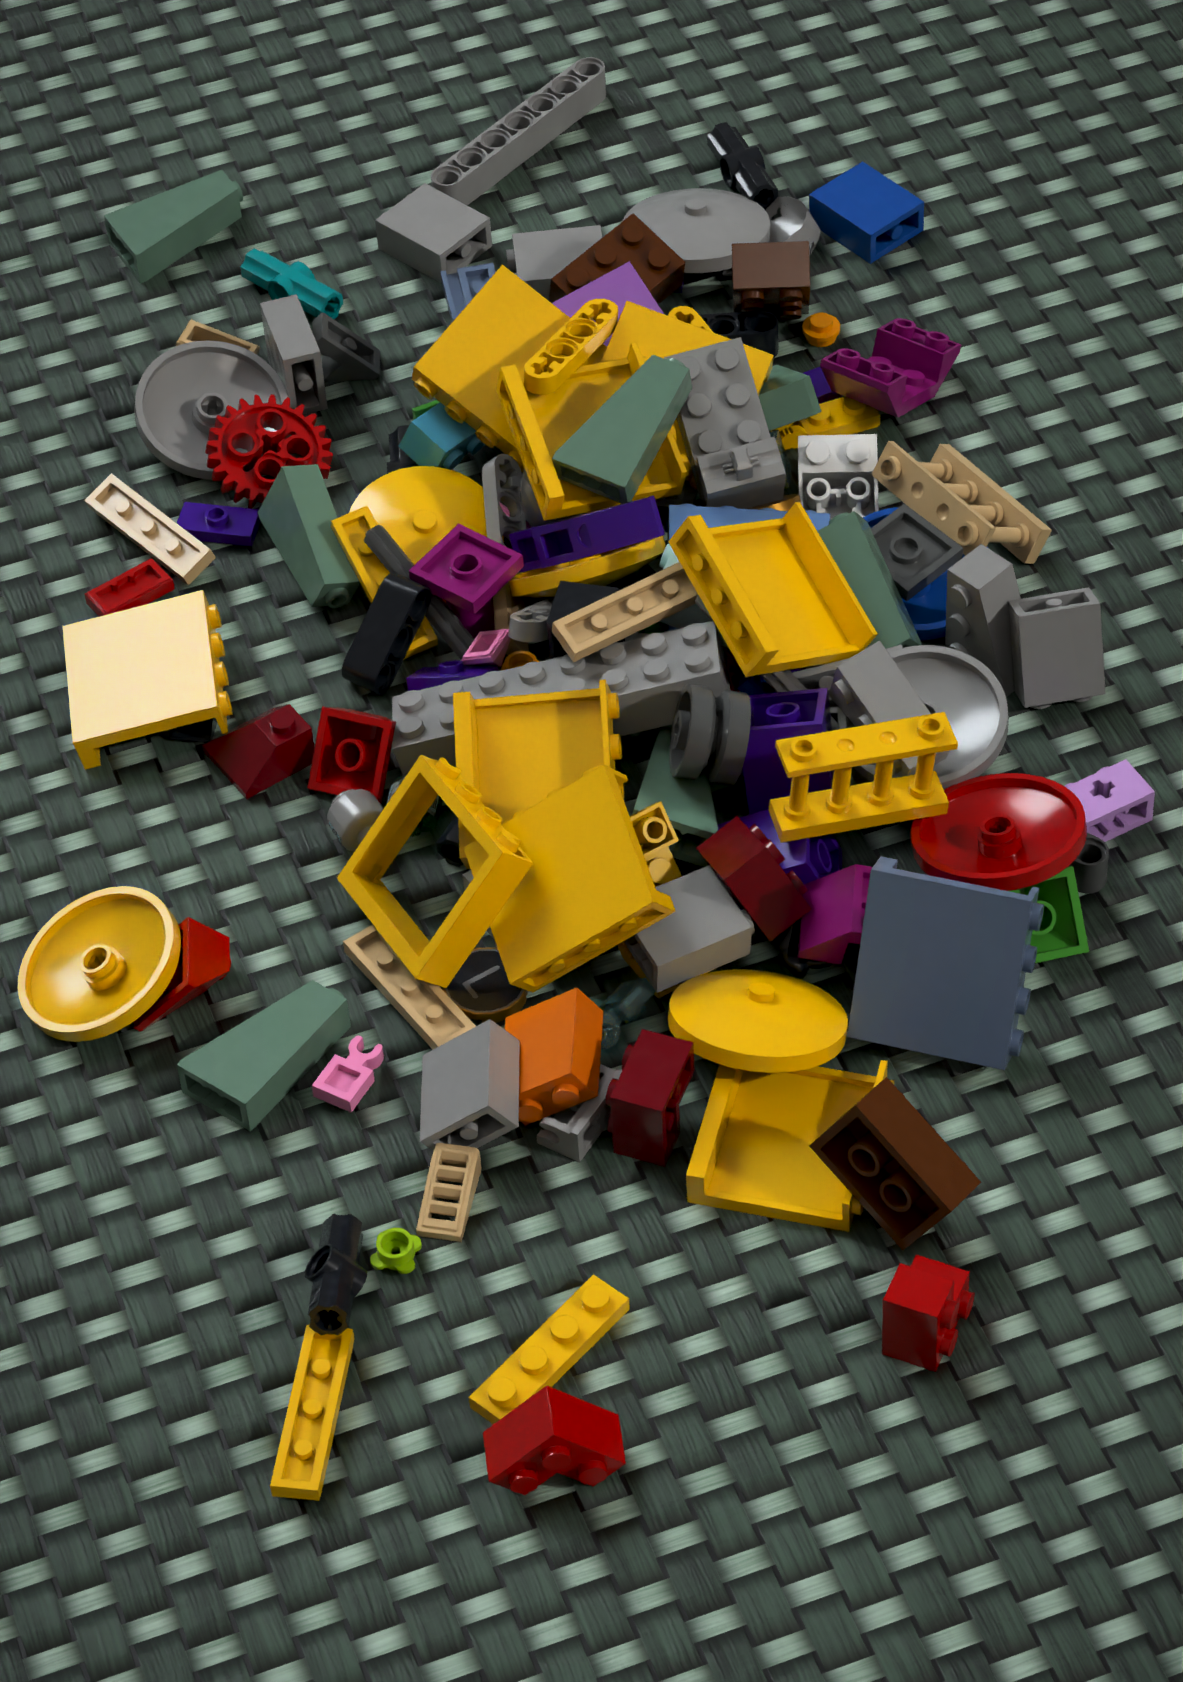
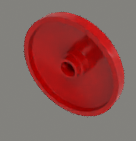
M1020 773L990 774L954 784L944 789L949 801L947 814L915 819L911 826L914 858L927 875L1005 891L1029 887L1057 875L1079 856L1087 837L1083 805L1071 790L1053 780Z

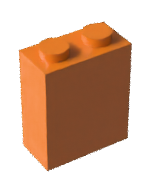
M577 987L505 1017L504 1029L520 1040L519 1121L525 1126L598 1096L603 1010Z

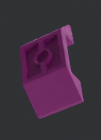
M897 318L877 329L872 357L865 359L860 357V353L855 350L842 348L822 358L820 367L831 391L899 418L935 397L960 353L962 345L949 340V337L944 333L937 331L928 332L916 327V324L911 320Z
M854 864L805 884L808 891L802 896L812 910L800 918L798 958L842 964L848 943L860 944L872 867Z

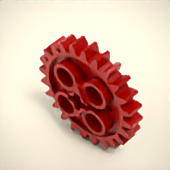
M274 394L270 395L268 403H262L261 398L255 395L253 405H249L241 398L239 399L238 411L228 405L225 417L217 415L215 428H210L209 441H207L205 453L208 454L207 468L213 469V481L223 480L222 493L234 490L233 502L237 503L245 497L249 499L248 508L252 509L257 502L263 503L275 480L266 479L261 475H271L276 478L282 466L318 464L323 479H328L331 468L329 465H331L333 453L330 452L331 439L324 438L326 426H315L317 418L315 413L306 417L303 416L305 405L301 404L295 409L290 408V398L288 397L283 401L282 405L276 404ZM270 427L274 428L277 431L270 432L265 430L264 428ZM242 448L247 450L248 452L241 453L236 451L235 449ZM290 454H300L303 458H296Z

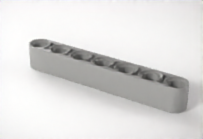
M586 57L576 61L435 168L431 173L432 187L468 206L604 101L606 98V77L603 61L594 57Z

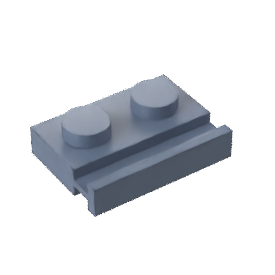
M493 263L457 268V273L447 274L446 270L440 271L441 283L451 322L456 319L495 274L496 271Z

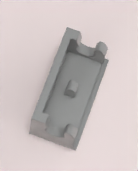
M600 1064L598 1096L560 1111L553 1118L544 1117L539 1124L544 1130L541 1129L537 1134V1143L577 1162H581L608 1125L611 1107L606 1105L605 1102L607 1089L613 1078L619 1079L622 1070L617 1068L613 1070Z

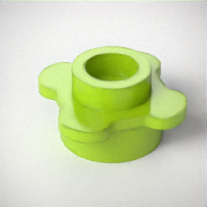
M402 1228L387 1229L377 1236V1251L371 1255L370 1263L376 1270L389 1268L397 1270L400 1274H408L415 1268L413 1259L415 1253L422 1248L421 1239L416 1235H411ZM396 1251H399V1252H400L399 1254H392L393 1252H396Z

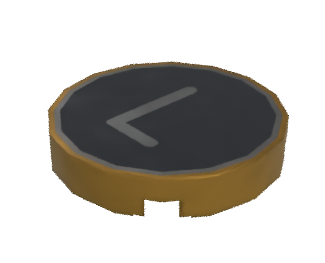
M496 947L473 949L448 987H442V990L469 1019L482 1020V1023L489 1019L497 1023L505 1020V1017L517 1013L526 1003V996L529 992L509 984L498 948Z

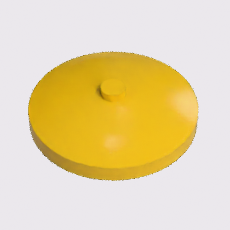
M413 466L385 474L369 484L359 494L349 511L350 513L368 505L377 524L386 529L414 565L458 523L487 537L483 487L464 474L442 467Z
M664 536L562 564L519 573L508 582L511 595L531 598L555 597L560 581L599 586L609 585L633 574L659 557L666 547Z
M130 886L101 889L73 901L55 914L41 928L24 955L19 969L17 987L23 1010L40 1030L53 1038L63 1041L81 1042L108 1036L128 1026L142 1016L159 999L176 971L181 953V933L174 915L154 894L147 890Z
M733 969L705 973L693 977L678 986L670 998L668 1026L675 1038L693 1042L694 1054L704 1059L740 1070L785 1073L814 1068L835 1058L841 1052L846 1042L848 1018L842 1005L833 996L809 982L769 971Z

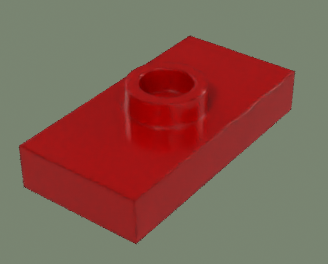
M150 558L85 593L86 604L100 617L149 604L173 591L175 587L173 579Z

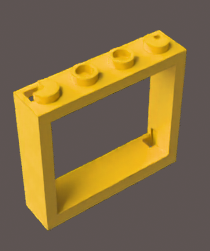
M420 755L337 879L415 979L447 988L533 865V862L519 847L522 841L506 831L501 825L502 818L480 801L481 793L472 785L464 782L459 776L461 774L460 768L451 766L442 757L437 761ZM439 795L489 856L429 941L380 879Z

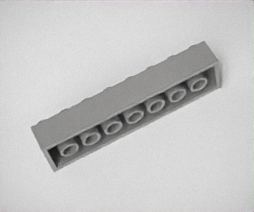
M714 621L694 623L680 629L663 633H651L645 637L625 642H615L574 663L566 654L553 659L529 662L515 668L490 671L481 676L460 681H448L443 685L421 690H410L403 694L392 696V720L396 721L392 749L402 775L405 777L420 755L437 761L442 757L451 766L456 767L453 693L470 691L474 699L595 689L600 688L599 680L606 679L611 693H617L619 698L620 717L613 719V734L624 736L672 725L680 694L687 684L709 687L713 692L715 701L721 692L730 690L727 658L717 626Z

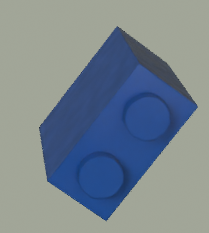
M863 161L809 194V212L820 230L870 264L924 230V201Z

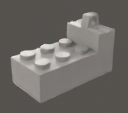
M741 337L664 357V359L674 358L679 360L690 369L692 390L677 416V421L702 506H733L747 509L783 499L786 472L775 436H770Z

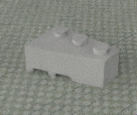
M980 544L947 569L945 647L971 655L987 666L1000 682L1007 697L1014 692L1008 601L1021 599L1013 564Z
M880 640L836 667L829 696L855 727L931 714ZM949 751L936 753L934 765L946 759ZM918 756L894 760L892 775L897 774L898 777L914 775Z

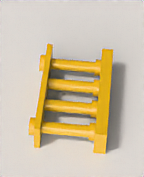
M945 712L776 740L775 747L787 778H792L790 796L770 799L769 813L781 843L938 816L948 812L949 801L936 771H933L936 753L955 750L958 747V742ZM918 756L914 775L892 778L894 760ZM876 763L873 782L850 785L852 767ZM834 770L832 789L808 793L810 774Z

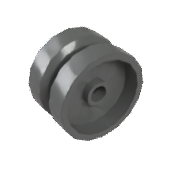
M694 684L684 686L675 710L670 739L669 765L670 773L673 777L695 780L705 769L710 783L729 786L736 783L745 761L750 734L751 704L747 693L724 690L715 701L713 692L709 687Z

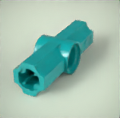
M255 248L245 255V260L240 266L242 277L267 290L272 300L297 294L303 311L314 317L319 316L322 312L332 319L338 317L339 310L343 305L342 294L317 281L312 271L304 263L297 261L288 265L268 253Z

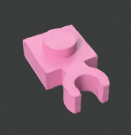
M359 1035L350 1041L348 1057L343 1058L335 1054L312 1084L313 1097L351 1113L374 1083L373 1070L378 1068L384 1059L383 1046L381 1044H377L369 1053H362L364 1043L363 1037Z

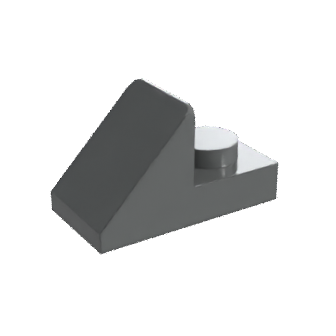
M323 312L313 320V335L320 353L324 355L322 358L324 382L374 380L380 376V350Z

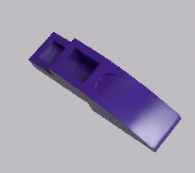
M653 495L509 534L513 550L523 555L524 567L519 571V573L629 546L663 536L665 533Z

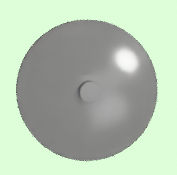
M691 188L660 193L634 205L623 219L624 221L634 213L685 261L684 273H708L731 269L732 244L764 243L770 240V219L765 209L757 202L749 200L745 196L724 190Z
M221 341L189 342L166 351L147 367L136 390L135 422L143 442L161 462L185 475L212 480L213 469L207 468L208 454L205 453L207 441H209L210 428H215L217 415L225 417L228 405L238 411L239 399L241 398L249 405H253L255 395L261 398L262 403H268L270 395L274 394L276 404L282 405L288 395L276 371L264 359L250 350ZM270 427L264 428L265 430L270 432L277 431L274 428ZM242 448L235 449L236 451L241 453L248 452L247 450Z
M918 645L888 652L930 713L945 712L958 742L957 749L950 750L946 759L934 765L933 771H936L943 789L980 776L999 756L1008 733L1007 699L996 676L987 666L973 656L953 648ZM838 708V730L855 727L843 711ZM876 763L854 767L863 777L871 782L874 781ZM897 774L892 775V778L898 777Z

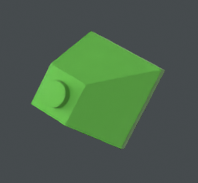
M1068 866L1057 875L1041 883L1010 891L1028 895L1032 887L1039 888L1037 903L1044 904V912L1039 931H1032L1030 945L1037 947L1035 963L1089 952L1073 866Z

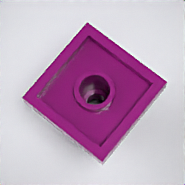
M458 523L409 570V578L428 587L432 594L446 600L448 607L471 635L476 638L481 631L495 630L493 596L524 567L523 555Z

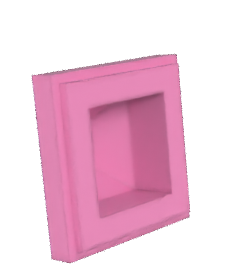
M509 629L479 632L461 659L463 664L498 665L501 667L511 640L508 636Z

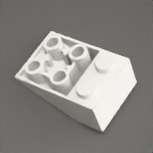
M877 434L798 436V494L804 510L830 513V520L846 512L851 513L855 511L863 518L879 511L878 480L871 475L878 462Z

